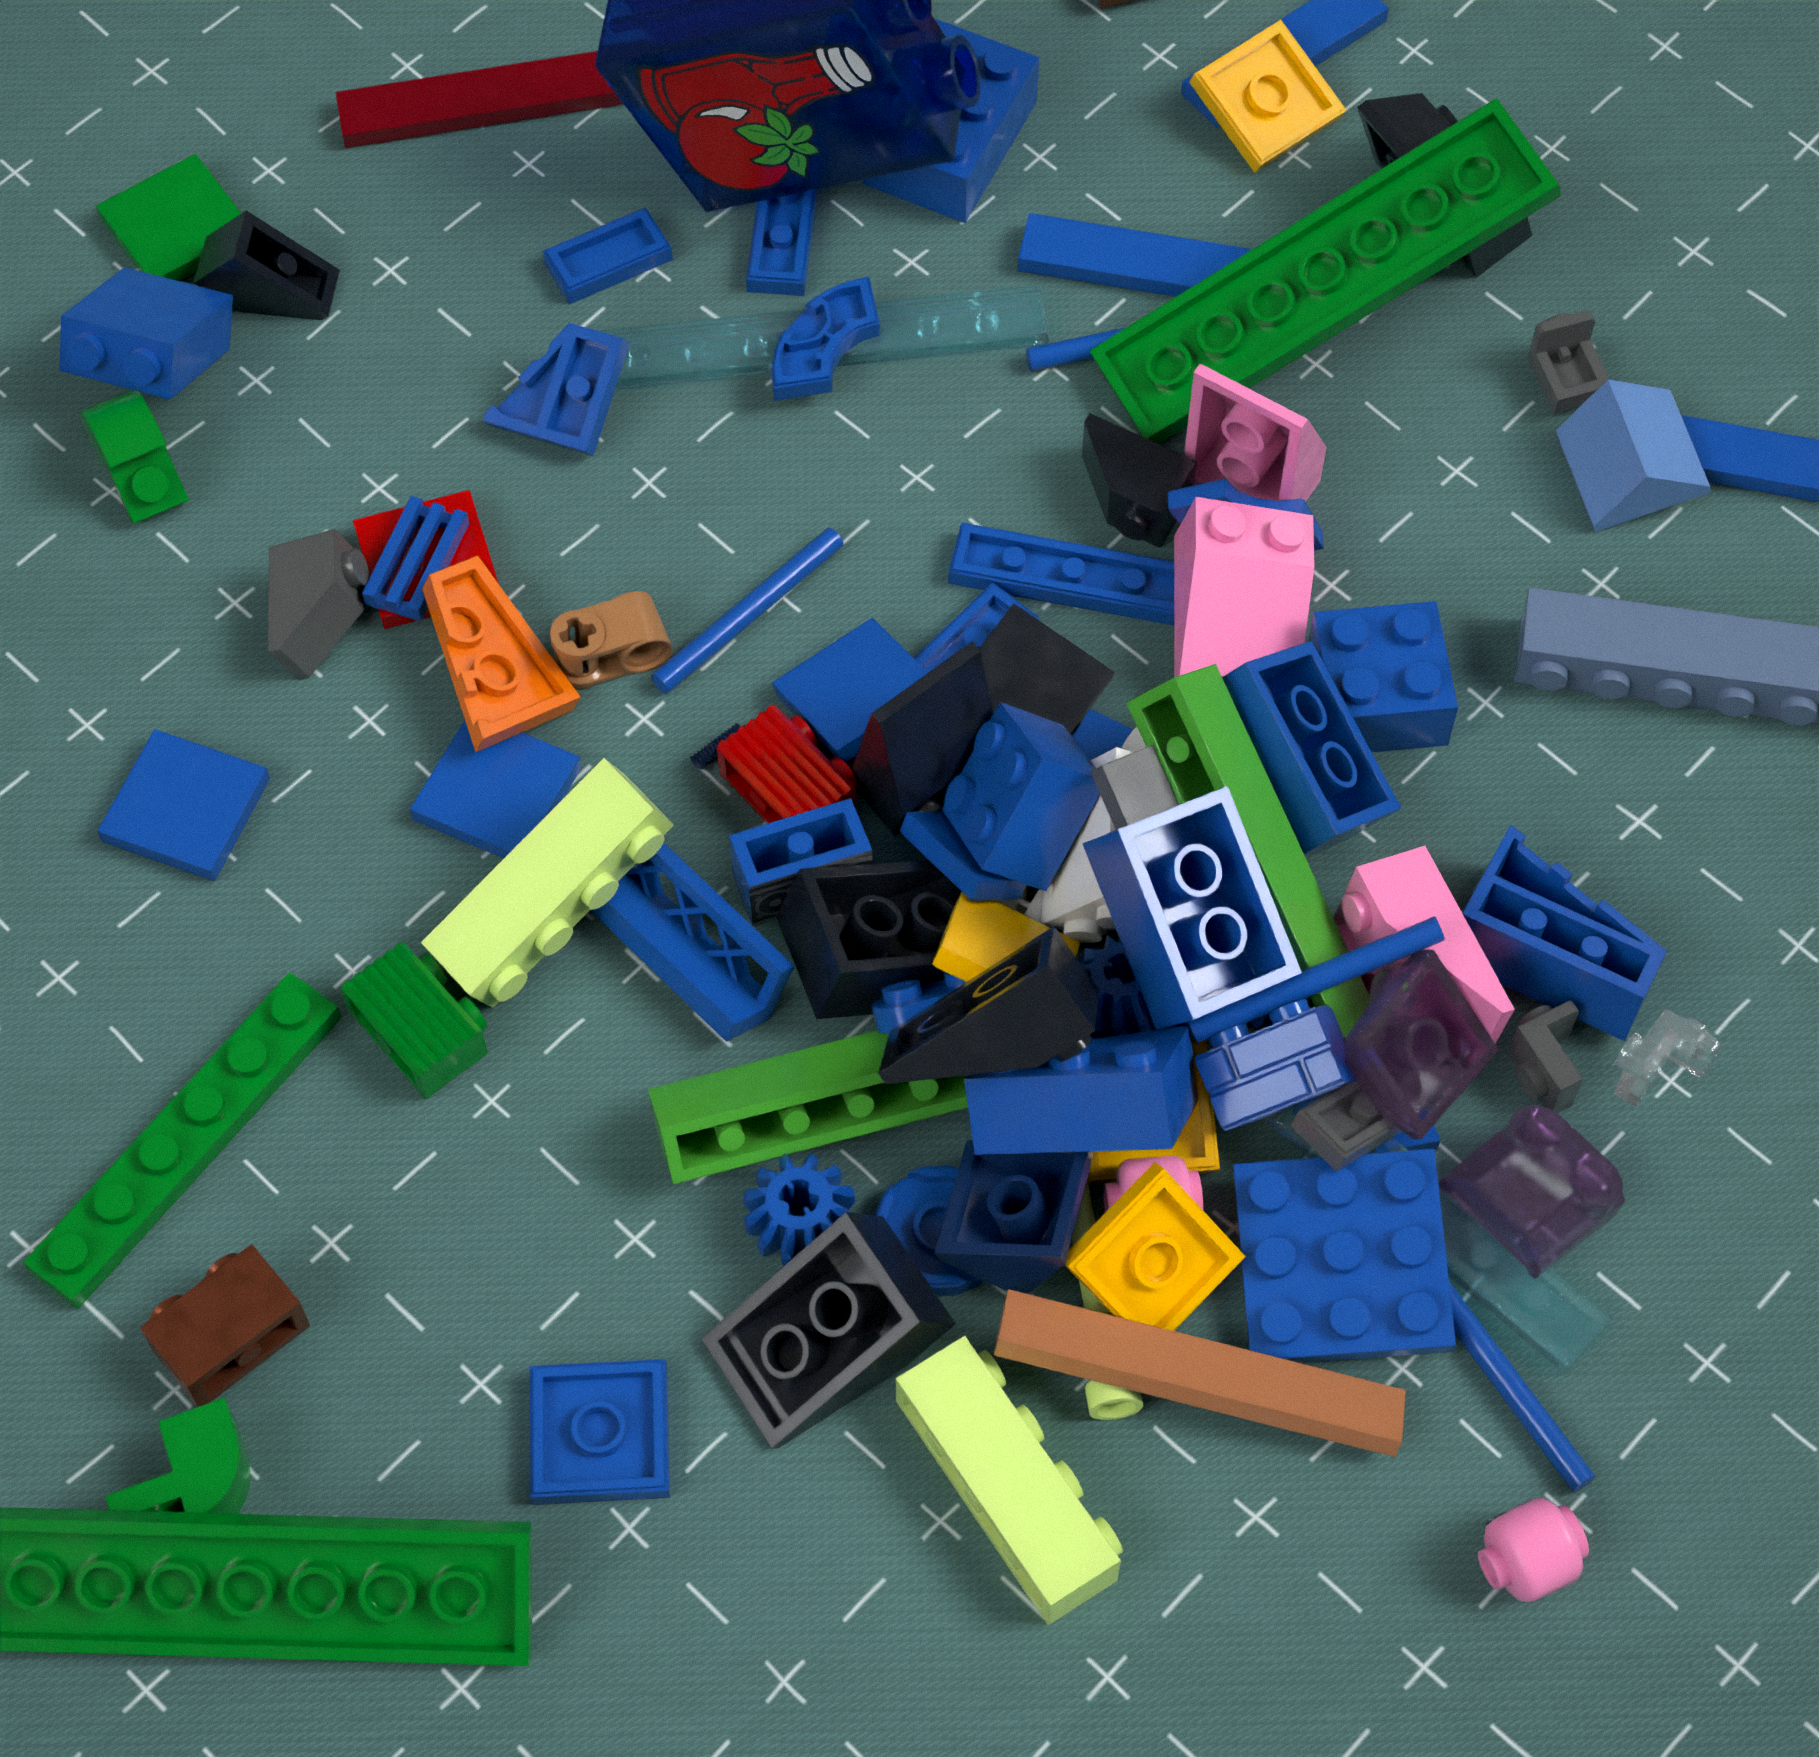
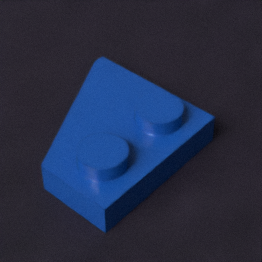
M568 323L550 342L547 353L542 358L534 360L518 377L521 383L498 408L492 405L485 412L483 422L495 428L593 456L630 343L618 336Z

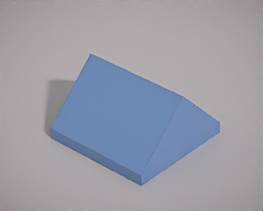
M1608 379L1556 429L1558 440L1595 533L1711 493L1709 482L1669 389Z

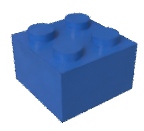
M1437 601L1313 613L1308 642H1313L1371 752L1448 746L1458 711V704Z
M999 702L990 721L985 722L979 729L974 742V750L962 773L956 776L948 786L945 804L941 810L982 870L1047 891L1100 796V792L1091 774V770L1096 767L1062 724Z

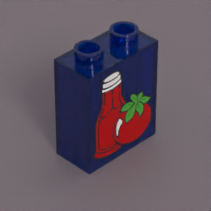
M608 0L595 61L596 69L705 212L954 161L961 109L975 106L978 103L981 90L979 67L970 43L962 35L946 38L932 16L931 0Z

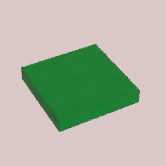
M196 153L95 205L99 218L138 271L176 281H181L197 272L206 236L242 214Z

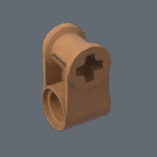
M642 591L627 592L606 602L567 611L555 619L550 629L551 646L555 650L552 658L577 690L590 688L596 684L632 673L648 672L665 663L673 652L672 644L651 595ZM571 627H574L575 638L570 639L569 629ZM583 660H587L588 670L583 673Z

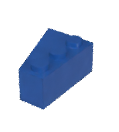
M1510 825L1462 913L1502 985L1545 1005L1548 1004L1552 1008L1572 1000L1579 1010L1577 1020L1625 1041L1648 996L1667 951L1605 900L1597 905L1570 883L1572 873L1558 862L1552 866L1548 865L1524 845L1526 836L1513 825Z
M1190 1025L1092 1039L1089 1045L1081 1052L1063 1062H1059L1056 1057H1053L1035 1068L967 1075L964 1078L975 1155L1172 1149L1199 1100Z

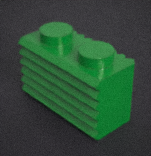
M399 942L393 950H387L383 957L376 958L372 965L365 966L361 973H355L351 980L345 981L341 986V990L351 1016L357 1020L359 1025L372 1037L383 1053L389 1057L390 1061L396 1065L398 1070L404 1074L405 1078L411 1082L422 1098L426 1100L488 1054L483 1031L488 1028V1025L481 1012L470 999L464 996L456 1002L447 992L444 986L448 984V979L431 955L425 952L417 958L404 942Z

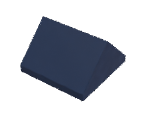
M967 1140L935 1249L937 1258L1003 1290L1008 1291L1010 1289L1029 1294L1065 1265L1094 1151L975 1155L973 1140Z

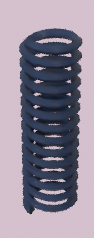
M735 723V726L732 725L731 728H728V731L725 730L724 733H721V736L718 735V738H714V741L711 740V743H707V746L704 745V748L690 756L692 763L697 768L704 769V767H707V764H711V762H714V759H718L716 747L720 741L727 740L731 733H736L740 728V724Z

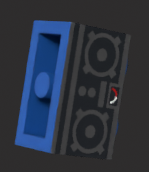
M851 798L729 835L733 877L753 927L777 920L776 916L799 869L873 864L872 848Z

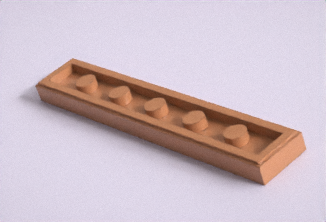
M1010 1289L1007 1291L1003 1303L994 1356L1393 1457L1396 1456L1402 1443L1406 1394L1404 1389Z

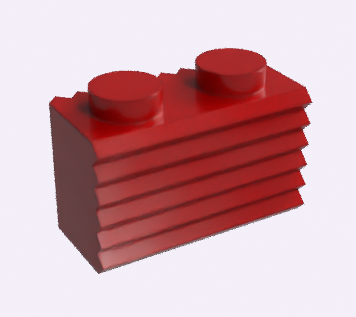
M769 705L765 712H760L756 719H750L746 726H740L736 733H731L727 740L720 741L716 747L718 769L721 777L727 780L730 787L734 788L738 795L743 797L748 805H751L754 812L758 813L762 820L767 823L850 798L856 809V787L858 783L849 766L836 756L828 760L816 747V737L807 723L797 715L788 719L776 705Z

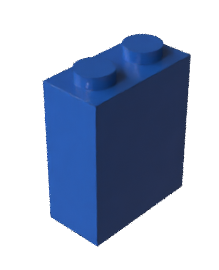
M124 267L61 315L59 371L135 391L139 390V392L171 400L230 349L233 295Z

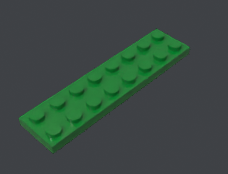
M1495 98L1089 351L1142 437L1160 444L1188 426L1193 375L1199 364L1247 388H1251L1562 196L1559 183L1498 98Z
M0 1507V1651L529 1666L532 1657V1522Z

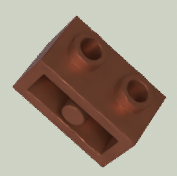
M251 1244L238 1254L230 1253L217 1260L208 1269L205 1279L184 1295L176 1294L162 1301L150 1314L149 1321L143 1324L140 1329L153 1353L194 1404L200 1407L210 1403L309 1328L310 1324L300 1301L253 1244Z

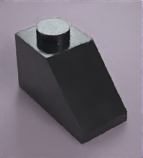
M245 211L206 236L194 284L233 295L232 307L243 313L323 320L329 316L340 269L250 212Z
M1089 413L1084 421L1082 458L1106 523L1115 527L1122 535L1129 539L1144 540L1161 548L1177 522L1168 510V492L1194 486L1197 461Z

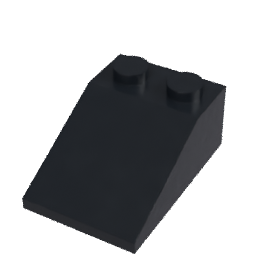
M973 642L967 644L871 713L852 767V772L858 783L856 790L894 836L901 833L900 828L907 812L934 813L942 811L948 786L956 776L962 773L974 750V742L979 729L985 722L990 721L993 715L981 652Z
M929 860L799 869L776 918L816 1020L874 1015L872 1004L883 998L882 989L888 985L907 980H919L921 986L945 980L944 971L934 967L935 965L932 963L955 903L962 891Z
M1053 926L891 1030L878 1074L885 1084L1035 1068L1053 1057H1056L1059 1062L1066 1061L1081 1052L1092 1041L1090 1034L1095 1031L1099 989Z
M845 1212L701 1339L771 1448H780L909 1365L956 1323L884 1217Z

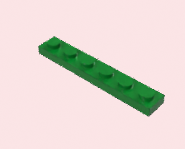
M289 972L24 1260L23 1264L27 1271L78 1310L340 1021L342 1016L339 1007Z

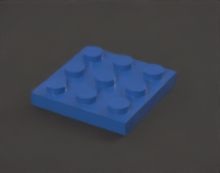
M1435 1148L1365 1154L1338 1172L1322 1157L1233 1164L1240 1251L1246 1256L1241 1263L1250 1351L1298 1363L1455 1352L1456 1340Z

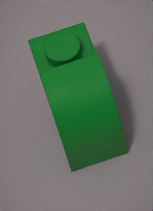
M130 389L78 411L102 467L107 468L131 523L135 524L189 500L166 449L165 439L139 390Z
M222 1398L158 1421L173 1472L105 1496L109 1510L238 1514L249 1492L251 1473L248 1456L237 1421L226 1399Z

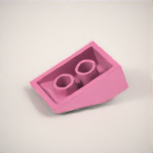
M1199 364L1193 375L1184 456L1197 461L1194 484L1199 485L1226 479L1238 491L1255 498L1277 501L1302 498L1306 502L1321 481L1327 448L1310 421L1218 372Z
M1195 497L1174 535V677L1216 664L1223 677L1245 662L1305 643L1314 574L1313 515Z
M1421 846L1357 866L1333 917L1349 951L1433 916H1436L1445 937L1443 942L1361 975L1369 996L1419 1036L1423 1037L1428 1034L1466 1073L1472 1074L1480 1071L1511 1017L1514 1007L1426 846Z

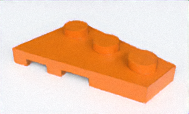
M478 556L428 575L422 590L475 752L574 710L581 696Z

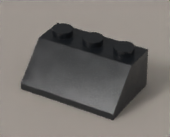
M1422 93L1366 100L1357 107L1374 160L1381 169L1458 122L1445 105H1441L1436 109ZM1528 217L1461 257V261L1477 278L1532 236Z

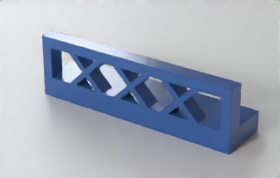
M663 843L653 857L643 863H636L618 881V890L606 904L598 909L590 910L726 1042L770 1019L795 967L665 843ZM663 872L673 882L679 903L672 902L664 894L658 873ZM701 914H707L717 924L722 944L715 943L707 935ZM750 955L769 973L763 987L750 976L745 956Z

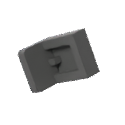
M1590 310L1570 315L1566 313L1556 314L1544 322H1540L1535 327L1528 361L1554 414L1579 408L1608 379L1610 380L1590 340L1595 324V319Z
M1572 1000L1553 1009L1548 1004L1542 1005L1524 1015L1516 1025L1517 1029L1508 1052L1509 1057L1516 1066L1515 1073L1522 1090L1531 1100H1539L1550 1117L1573 1105L1583 1080L1559 1044V1042L1571 1035L1579 1014V1010Z

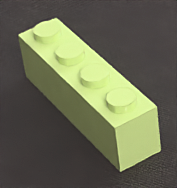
M603 758L421 943L470 996L493 1008L498 1002L512 998L523 988L528 978L527 973L544 956L552 955L566 945L573 934V927L590 910L600 908L615 895L619 887L618 881L636 863L640 864L649 860L659 851L664 843V835L674 824L623 772Z
M963 1336L896 1378V1402L1047 1625H1050L1118 1581L1121 1563L1118 1555L1123 1553V1549L1118 1537L1107 1521L1102 1517H1098L1093 1521L1079 1501V1498L1083 1496V1490L1069 1466L1062 1460L1054 1464L1040 1444V1442L1044 1441V1434L1030 1410L1025 1405L1015 1408L1002 1390V1387L1006 1385V1380L995 1359L986 1350L977 1353L966 1336Z

